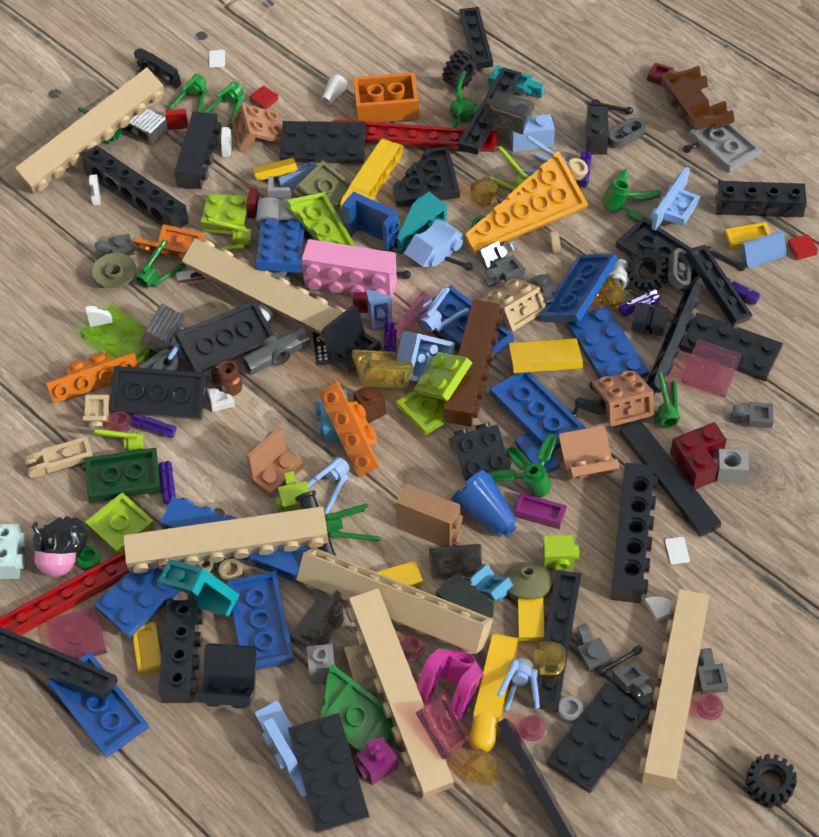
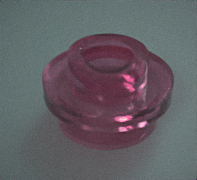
M117 411L109 419V428L111 431L127 432L132 427V419L127 413Z
M407 636L400 643L406 660L415 661L423 656L425 646L418 637ZM413 647L416 649V651L411 652L408 651V649Z
M704 695L697 702V712L706 720H715L722 715L723 703L716 695ZM711 706L714 708V710L710 711L707 710L705 707Z
M529 715L523 718L519 724L520 735L525 740L537 741L545 734V723L538 716ZM529 727H535L537 731L530 732L527 729Z

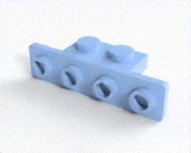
M685 167L682 173L677 174L674 185L670 184L666 196L661 197L658 208L653 209L650 220L653 221L651 229L656 230L663 219L673 224L684 226L699 204L700 196L683 190L687 185L690 168Z
M275 701L256 711L255 715L264 730L262 736L269 748L273 746L277 753L274 757L279 767L287 770L301 797L306 798L307 795L288 732V728L292 727L279 702Z

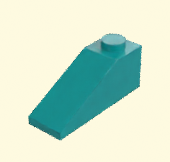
M430 192L417 198L413 203L397 237L399 254L406 251L415 234L427 231L436 219L444 222L447 220V205Z

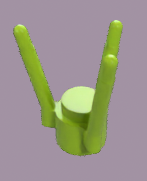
M499 146L498 150L519 173L514 179L515 187L491 176H488V180L514 191L529 176Z
M207 219L210 223L234 229L233 231L203 229L204 232L233 236L232 242L237 243V245L216 249L220 251L222 248L228 251L244 250V246H250L251 229H245L246 226H238L217 219Z
M100 429L92 431V435L124 439V449H129V451L144 449V433H125Z

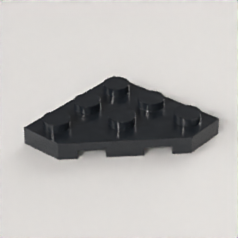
M448 146L427 149L423 153V157L405 172V176L401 181H397L393 185L397 207L413 205L417 198L422 197L428 192L439 200L460 198V190Z

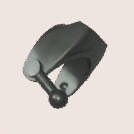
M591 381V383H590V385H589L590 388H591L593 391H595L596 393H598V392L593 388V386H592V381ZM578 397L575 400L576 406L573 412H571L576 418L579 408L594 414L607 415L606 402L602 397L598 399Z

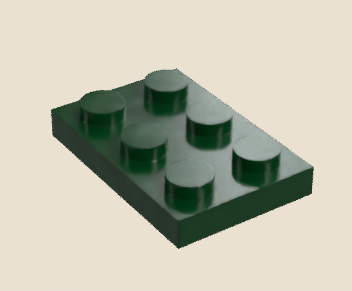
M156 447L85 458L89 502L114 499L120 493L129 497L161 492Z

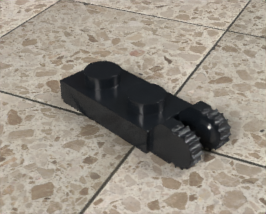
M142 48L134 51L133 54L137 59L136 62L139 68L142 70L148 68L166 84H171L175 88L182 84L178 70Z

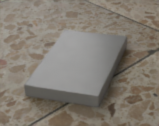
M732 123L716 130L712 125H709L697 131L694 128L688 131L687 137L694 143H698L703 151L729 173L758 157L762 152L759 146ZM715 131L720 132V135L715 136L713 133Z

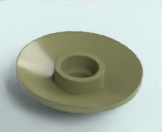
M123 253L106 254L100 257L92 268L95 282L106 288L124 286L136 274L134 260Z
M533 562L515 564L508 568L503 576L508 577L513 584L507 592L520 599L532 600L541 598L549 593L553 586L551 572L546 567Z

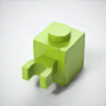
M294 471L284 473L286 486L278 487L279 497L275 498L278 512L302 510L295 497L309 491L307 481L296 483Z

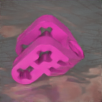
M438 649L427 659L417 688L423 703L427 704L433 697L441 677L456 685L457 688L448 711V716L461 722L469 710L473 696L476 694V687L479 686V679L482 677L483 671L475 658L469 653Z

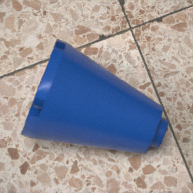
M481 470L465 482L466 486L462 492L458 489L451 498L452 502L460 504L461 512L498 537L503 535L508 537L517 528L515 526L517 520L487 471Z

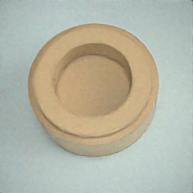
M572 158L567 164L573 178L576 180L583 179L588 172L587 164L581 159Z
M558 230L551 231L552 252L559 253L561 252Z
M230 558L219 564L218 574L221 581L227 584L229 580L243 577V567L240 561Z

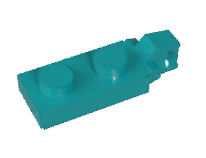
M496 65L488 77V84H493L503 66ZM521 73V80L514 92L542 98L545 93V84L537 82V80L533 79L532 75Z

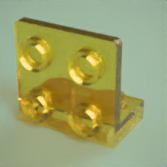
M353 350L351 354L361 385L364 387L406 388L414 370L412 362L398 361L395 352Z

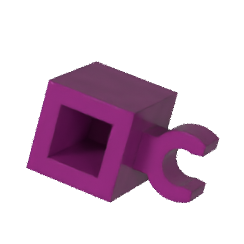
M383 737L378 740L376 738L366 744L365 749L356 754V771L363 780L367 778L371 785H374L398 769V757Z

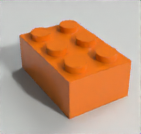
M415 72L353 77L357 121L390 122L419 119V99Z

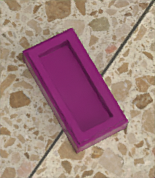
M520 493L513 514L520 519L560 529L567 505Z

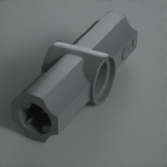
M298 327L281 337L276 335L270 336L263 342L262 347L241 357L247 372L252 375L272 364L276 366L282 365L289 360L292 353L311 344L310 338L303 327Z

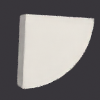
M222 127V157L231 156L232 137L229 127Z
M89 175L92 204L101 205L97 175Z
M96 306L86 307L90 327L113 323L109 311L97 309Z
M216 388L207 389L213 412L235 407L234 399L230 394L221 392Z
M663 597L645 598L644 603L656 622L675 614L670 613L672 601Z

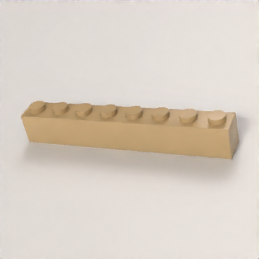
M145 68L15 167L18 177L33 194L44 190L51 180L61 177L69 166L78 164L81 161V156L95 145L98 146L103 140H109L116 130L120 127H126L133 117L143 114L153 102L157 103L160 101L164 94L163 84L148 68Z
M195 238L182 260L193 271L252 301L256 300L258 304L266 305L270 310L321 336L322 329L346 311L339 306L335 308L329 306L328 302L319 296H316V298L309 296V292L299 286L296 289L289 286L290 282L281 277H278V279L271 277V273L267 270H256L251 267L253 264L244 258L238 260L233 257L234 254L224 248L220 251L214 248L215 245L206 239L200 241Z
M323 506L124 535L126 564L129 571L134 573H145L153 568L164 570L169 559L194 566L201 561L220 562L224 558L229 557L242 559L248 557L249 554L269 555L277 550L289 552L295 551L299 547L309 546L311 548H318L325 543H329Z
M312 548L303 553L297 581L305 583L304 585L307 588L322 590L326 592L327 596L348 601V604L349 598L378 588L393 623L401 626H410L419 634L436 637L441 643L461 647L460 649L465 653L476 654L485 648L493 619L320 549Z
M377 588L349 598V607L346 608L350 623L355 622L358 631H355L356 640L359 646H364L367 653L364 655L368 670L373 669L376 678L373 679L377 694L382 693L385 702L382 703L386 718L391 717L393 721L392 734L396 743L401 742L404 750L401 752V757L405 767H410L413 777H410L415 793L420 792L423 799L452 788L454 783L379 589Z
M679 589L678 598H672L670 613L675 614L673 620L668 619L665 633L670 635L669 642L664 641L661 654L662 657H666L665 665L659 664L657 679L662 681L660 687L655 686L652 702L657 703L656 710H650L648 725L653 726L651 734L646 733L643 749L648 750L647 758L641 757L638 772L643 773L642 784L674 791L710 595Z

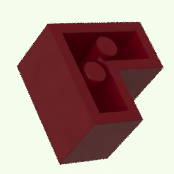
M715 422L672 439L670 455L695 489L715 482L718 466L713 458H717L719 449H725L727 439Z

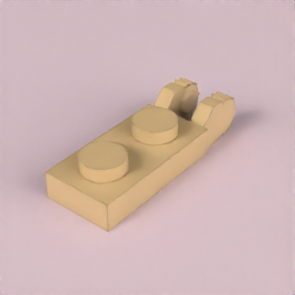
M86 436L41 449V451L31 455L29 454L25 457L24 462L25 465L30 466L27 472L28 476L37 478L44 476L46 473L85 463V458L93 457Z

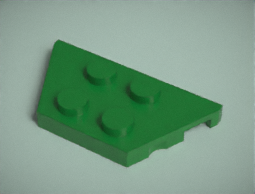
M332 664L328 670L319 718L339 713L348 745L358 753L365 749L366 744L375 738L378 740L383 737L385 741L394 738L391 730L394 724L391 717L386 718L382 702Z

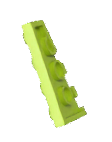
M325 192L286 200L285 207L317 241L355 246Z

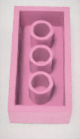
M308 239L302 257L305 288L352 296L353 292L366 293V290H372L390 295L392 298L397 283L396 253Z

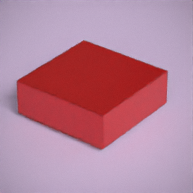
M264 85L249 96L251 103L265 110L279 100L278 94Z
M186 108L165 110L168 130L188 128Z
M809 234L788 240L787 245L796 260L817 255L818 249Z

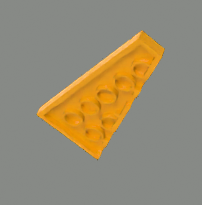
M559 150L547 162L541 165L533 175L529 176L510 193L503 202L498 204L492 212L465 234L464 239L474 256L478 254V249L494 241H499L501 245L587 208L588 203Z

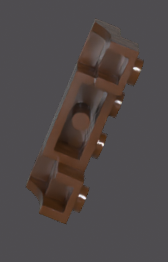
M699 66L681 72L667 71L660 74L661 84L669 94L667 99L670 106H674L680 119L683 118L687 125L691 124L695 131L712 125L716 130L735 122L734 112L732 110L727 111V103L725 101L709 107V100L701 91V89L708 87L707 76H701Z

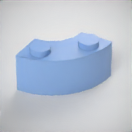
M436 219L427 231L414 235L404 254L423 267H435L444 261L446 256L449 257L454 251L461 248L465 234L447 222Z

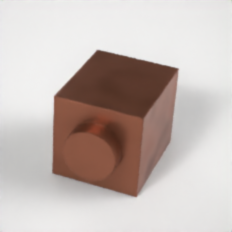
M374 383L353 392L354 402L358 401L365 409V418L368 424L386 415L385 397Z

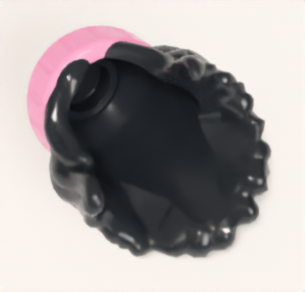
M65 516L64 519L59 517L38 529V523L35 522L32 525V529L34 532L33 547L36 550L34 557L36 567L40 572L51 577H60L67 574L75 563L76 553L85 548L89 532L86 530L83 521L78 518H70L69 516Z

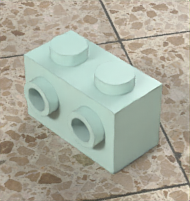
M19 524L0 525V579L20 578V569H24L25 560L22 548L26 547V534L21 532Z

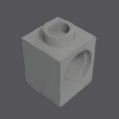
M719 449L717 458H713L718 466L716 472L717 482L746 483L749 472L748 450Z
M333 644L307 647L311 684L325 683L330 666L332 664L335 665Z

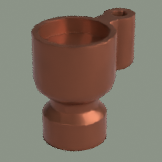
M224 361L219 365V368L214 367L210 370L212 382L219 383L221 392L231 396L238 395L241 392L243 386L242 379L235 362Z

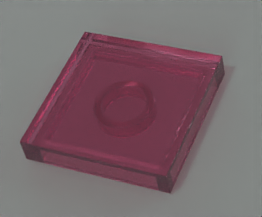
M421 292L394 326L401 335L403 331L409 332L433 303L431 298L424 292Z
M698 339L681 382L726 397L742 354Z
M95 607L47 620L53 649L76 659H80L89 652L94 657L107 653L98 612Z
M443 693L415 712L442 760L452 755L469 740L468 734Z

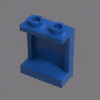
M353 191L342 204L343 225L350 237L357 230H361L382 240L384 251L390 252L393 248H396L400 225L398 222V211Z

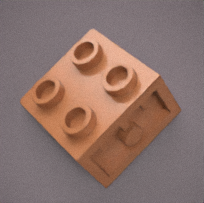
M241 104L231 120L240 151L247 152L250 145L254 143L255 137L281 143L282 125L277 112Z
M624 371L619 375L605 376L599 380L592 381L593 388L606 402L607 423L611 427L654 416L653 390L636 371Z
M280 426L274 431L269 432L265 439L259 445L252 447L246 456L251 483L271 498L279 492L278 487L286 485L284 473L294 471L296 476L304 469V462L286 450L284 429Z
M605 426L558 435L568 481L614 473L620 468L618 459L612 460Z

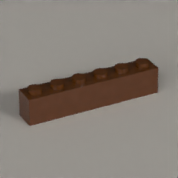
M473 300L458 354V356L467 357L472 364L449 400L445 402L444 422L472 427L473 419L479 416L480 404H478V400H483L485 392L483 381H488L490 367H487L488 362H493L494 349H492V346L497 345L499 337L497 327H501L503 323V314L500 313V304L480 300Z

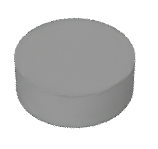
M574 696L563 697L560 700L557 715L565 723H575L583 713V704Z

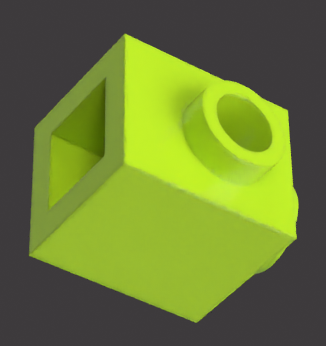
M544 535V567L548 570L566 571L574 569L575 559H579V544L574 545V535Z

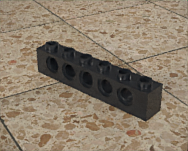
M95 145L81 156L87 176L97 175L100 185L160 226L165 224L183 228L189 223L184 203L99 146Z
M625 462L610 600L641 603L642 594L647 595L648 579H644V573H649L650 558H646V551L651 552L652 537H648V531H653L654 516H650V510H655L656 496H652V490H657L658 476L654 475V466Z

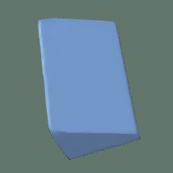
M312 161L299 165L295 172L276 176L275 179L280 187H292L293 191L296 185L317 164Z
M778 231L743 243L740 258L746 264V267L752 268L785 257L786 244L784 232Z
M366 290L370 329H384L387 322H393L392 298L390 295Z

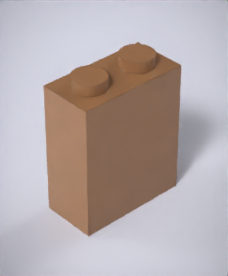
M405 485L396 501L397 529L450 550L453 543L460 540L463 529L460 528L463 516L460 515V504L412 485Z

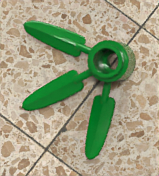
M465 70L462 71L457 82L455 96L458 98L452 101L450 105V113H452L453 118L457 119V121H454L452 128H458L461 120L471 122L480 106L475 101L462 99L461 88L466 74Z
M627 168L622 170L618 177L609 184L601 202L604 208L610 212L620 211L622 208L628 212L627 215L637 221L645 217L653 223L650 218L623 204L627 197H632L634 200L655 198L661 194V190L633 191L629 193L630 186L627 183L629 172Z
M550 434L543 442L537 455L540 464H531L521 451L515 447H509L506 450L508 456L519 470H524L523 474H515V471L512 469L490 472V475L494 482H507L523 478L530 494L535 497L546 496L550 492L551 481L544 463L551 457L557 435Z

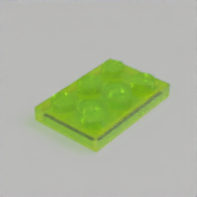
M112 304L105 310L111 314L113 323L92 327L88 324L80 331L83 339L102 352H108L112 359L134 352L138 363L152 350L139 343L147 327Z

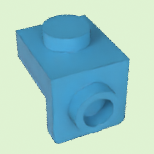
M485 564L469 577L475 588L482 594L486 593L493 601H498L505 597L507 590L513 586L508 577L495 576L489 565Z

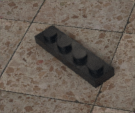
M479 7L459 9L469 54L477 58V69L493 67V58Z
M706 245L688 249L685 256L730 323L736 325L748 321L753 316Z

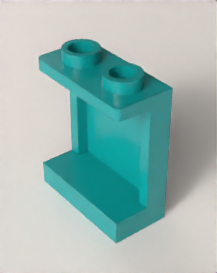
M171 559L168 560L158 579V582L163 586L196 595L194 600L198 601L199 609L225 617L230 615L239 597L238 593L204 568Z

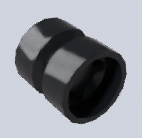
M636 302L631 331L644 333L646 330H649V333L652 335L663 336L668 307L656 305L654 308H651L649 304Z

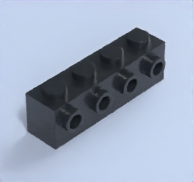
M192 112L174 171L177 187L202 189L204 181H207L208 166L212 165L213 162L212 152L217 148V135L221 134L222 129L221 122H218L216 113Z
M718 181L716 189V214L804 217L807 204L804 183Z
M167 600L158 689L162 703H193V694L198 693V678H195V670H200V655H197V647L202 646V632H199V625L204 623V611L199 609L197 600Z

